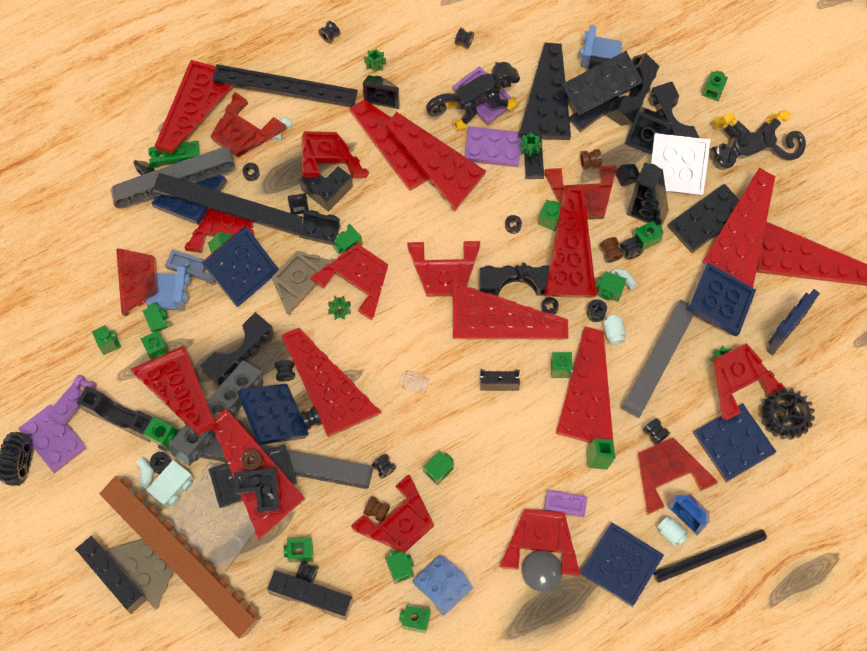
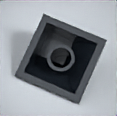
M368 75L363 81V94L366 101L374 105L394 109L400 108L399 87L381 76Z
M641 106L635 116L625 144L652 155L654 134L668 135L672 123L659 113Z

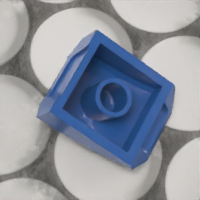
M692 493L677 494L668 506L697 536L710 523V511L694 498Z

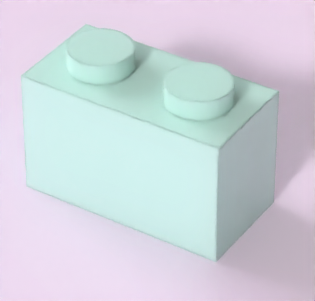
M173 460L146 491L168 510L170 506L173 507L180 499L179 496L184 491L186 492L191 488L194 478L187 470Z

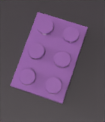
M480 66L453 85V91L455 92L458 86L466 85L478 76L486 74V72ZM500 88V99L509 100L511 97ZM489 101L476 106L477 115L487 125L509 110L507 107H492Z
M468 126L465 157L474 163L519 167L521 151L519 142L522 141V138L517 137L518 131Z
M49 404L18 429L30 436L33 448L55 474L87 448L67 424L62 426L47 417V412L53 407Z

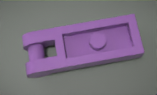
M78 375L73 384L47 412V417L65 426L80 408L76 403L83 391L79 390L80 387L86 388L88 386L96 389L97 384L92 381L88 382L85 380V377Z

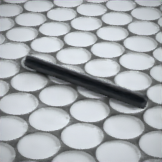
M763 529L658 570L654 573L657 582L660 583L765 541L767 535Z

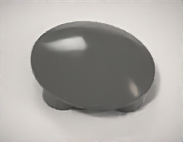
M536 551L530 554L522 566L525 584L537 591L553 590L562 579V564L554 554L547 551Z

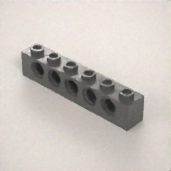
M243 360L207 400L213 418L219 415L215 413L222 412L224 409H227L233 417H236L242 406L237 392L241 388L262 386V371ZM185 425L169 443L171 455L190 466L201 457L202 451L213 443L216 436L214 429L197 435L189 426Z

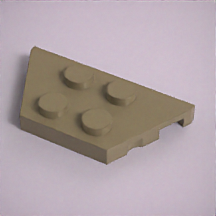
M296 251L272 276V281L288 315L317 286L315 282L310 280L311 276L322 270L327 264L332 263L335 259L320 258L319 255H308L305 252Z
M143 539L107 549L105 552L152 607L157 610L174 571Z

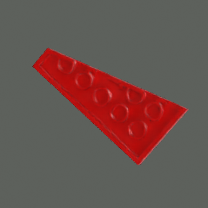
M398 112L386 123V129L398 143L402 144L409 157L416 161L419 169L440 190L442 197L449 201L452 209L456 212L485 176L486 170Z
M766 222L757 273L867 286L866 263Z
M300 328L281 335L309 398L318 412L327 437L382 414L381 410L328 359V356Z
M181 346L131 368L132 373L197 435L217 427L185 346Z

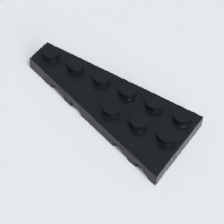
M545 42L543 44L521 127L517 137L522 138L523 135H529L530 132L536 136L539 135L541 139L570 140L571 138L568 100L562 84L566 81L561 43Z

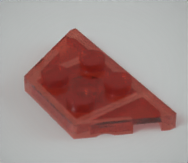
M118 248L116 253L121 314L125 317L130 314L129 311L138 305L140 307L147 299L159 293L156 258L152 255Z

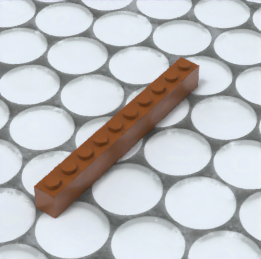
M115 476L99 493L102 498L238 639L245 637L262 619L258 615V610L254 606L248 605L244 601L245 597L239 591L233 590L230 586V581L226 577L220 576L215 571L216 567L201 557V551L196 547H192L187 542L188 538L181 532L178 533L173 528L174 524L169 519H164L161 516L160 509L154 504H150L146 500L147 496L142 491L136 490L132 486L133 482L128 477Z

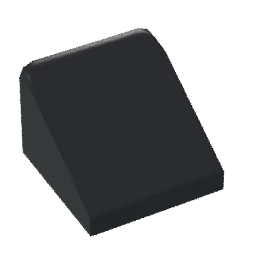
M133 161L135 169L140 175L156 171L145 161Z
M622 164L615 171L621 186L635 183L640 174L635 164Z

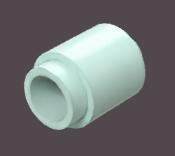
M617 315L608 316L607 320L603 322L607 340L610 341L611 345L625 342L626 333L622 318Z
M669 516L657 527L660 533L673 546L676 544L680 546L688 538L685 535L688 531L674 518L671 519Z

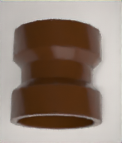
M594 149L590 153L588 151L580 152L582 169H589L591 166L595 168L602 167L600 149Z
M616 237L608 238L600 244V248L605 252V259L608 263L618 261L624 256L623 250L618 247L619 242Z
M247 450L241 457V463L248 471L261 470L264 465V459L257 451Z
M371 496L363 514L375 516V519L382 523L390 509V504L382 503L378 498Z

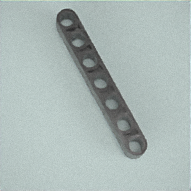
M222 147L118 183L111 187L113 204L116 208H126L163 195L153 192L159 173L188 182L198 183L232 171L235 168L232 151L228 147Z
M681 299L622 407V410L637 418H640L694 316L693 312L686 309L688 303Z

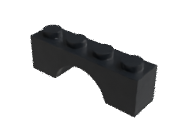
M647 53L634 56L632 59L643 84L631 89L628 96L614 98L607 111V114L620 126L633 123L653 80L657 76L660 66Z
M673 81L653 87L649 100L651 105L655 106L656 112L672 123L668 135L700 138L694 126L680 123L672 113V109L677 105L679 94Z
M527 265L531 277L528 279L525 277L523 281L519 280L513 266L481 267L479 272L480 291L499 296L500 291L507 284L522 282L529 285L534 290L536 296H544L550 266L532 267Z
M256 312L242 325L245 338L238 350L230 354L214 352L201 365L203 372L219 387L243 360L246 361L250 356H255L259 351V347L264 343H268L273 337L272 326Z
M86 386L76 402L81 410L150 443L151 440L143 433L153 417L139 410L127 409L112 401L105 394Z
M92 536L75 549L130 614L147 601Z
M274 570L267 588L270 595L312 606L328 615L345 621L353 604L351 596Z

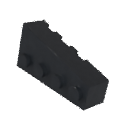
M645 162L637 178L627 215L645 223L654 221L656 225L660 224L662 227L669 211L663 169L655 164Z

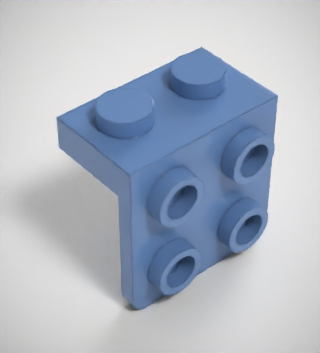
M590 25L589 32L585 31L583 42H586V46H582L580 57H583L582 67L589 68L591 55L610 59L619 55L622 42L595 36L597 26Z
M178 266L177 274L152 273L150 275L146 305L158 302L159 306L165 308V310L184 311L185 303L188 302L187 287L191 281V275L188 274L186 267Z
M439 555L413 579V584L433 602L443 616L452 610L473 589L466 575L443 555Z

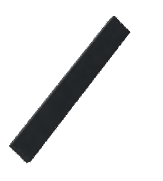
M216 64L213 76V83L345 107L355 105L358 93L357 89Z
M162 173L158 174L153 192L297 236L299 235L304 218Z

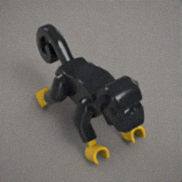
M495 62L491 74L480 75L466 85L458 86L454 93L435 96L427 103L426 111L429 116L437 117L444 114L446 109L456 108L458 103L459 108L465 110V114L461 117V120L453 121V125H457L455 131L465 130L466 124L477 114L476 106L489 101L492 107H507L512 111L519 105L515 102L517 98L512 96L509 100L500 99L499 93L501 91L500 88L511 87V83H518L520 80L519 73L508 62Z
M785 109L777 114L769 115L767 122H764L756 132H750L739 120H735L733 113H727L714 119L712 124L717 129L721 126L724 128L723 131L730 137V144L728 146L722 143L719 146L710 148L709 151L713 159H715L714 164L716 167L725 170L734 166L737 157L744 158L762 150H771L784 160H795L804 153L806 140L800 131H791L786 135L785 144L787 148H794L793 138H796L798 141V148L794 153H788L776 144L775 130L780 126L781 120L786 122L791 115Z

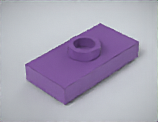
M547 490L544 511L563 512L565 515L584 518L587 496Z

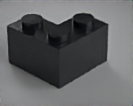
M339 166L327 178L319 174L318 178L302 177L299 180L301 191L328 212L353 187L352 176Z
M276 468L234 472L235 493L239 496L256 494L258 513L281 512L279 473Z

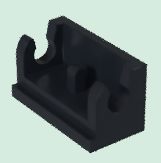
M481 369L480 391H519L520 369L515 371H485V369Z

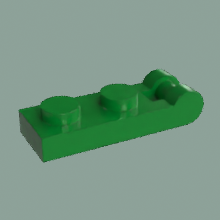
M199 141L184 142L173 154L157 150L155 146L148 149V154L151 157L149 159L150 167L158 168L160 165L178 163L179 160L184 161L199 156Z

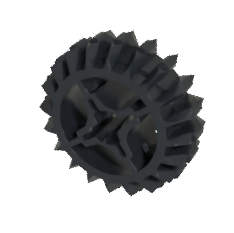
M785 387L781 389V392L776 389L774 391L775 395L769 393L768 399H764V406L761 407V411L764 412L761 418L766 419L763 425L770 426L768 432L774 430L775 437L782 434V440L787 435L790 440H793L795 436L800 438L802 433L806 434L808 428L813 426L812 421L815 419V416L812 415L815 409L809 408L812 402H806L807 395L802 397L800 396L801 390L794 393L793 388L787 391ZM779 401H789L790 403H789V404H783V403H780V404H779V403H777V402H779ZM791 408L789 416L785 419L788 409ZM786 423H793V424L796 423V424H798V425H797V426H786L785 424H786Z
M10 432L3 439L0 449L1 483L9 486H20L27 478L33 453L32 440L29 435L22 432Z

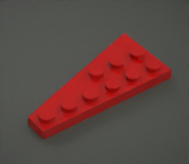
M190 60L155 143V149L173 154L234 87L213 83L216 66Z
M365 99L349 108L350 113L409 191L428 181V178L416 165V161L409 157L402 144L398 143L386 129V123L391 119L390 116Z
M758 168L702 262L704 265L707 262L752 288L754 286L776 177L761 168Z
M567 187L563 191L544 296L594 298L597 296L584 188Z
M453 282V339L568 340L569 338L568 319L545 313L529 306L526 307L517 304V302Z
M585 326L556 434L587 443H592L594 439L613 440L604 331Z
M224 409L214 418L217 426L214 428V431L233 478L234 472L248 471L241 463V457L247 450H255L263 457L264 465L261 470L276 468L279 473L281 512L260 514L257 511L256 494L241 495L258 540H260L305 500V497L227 409Z

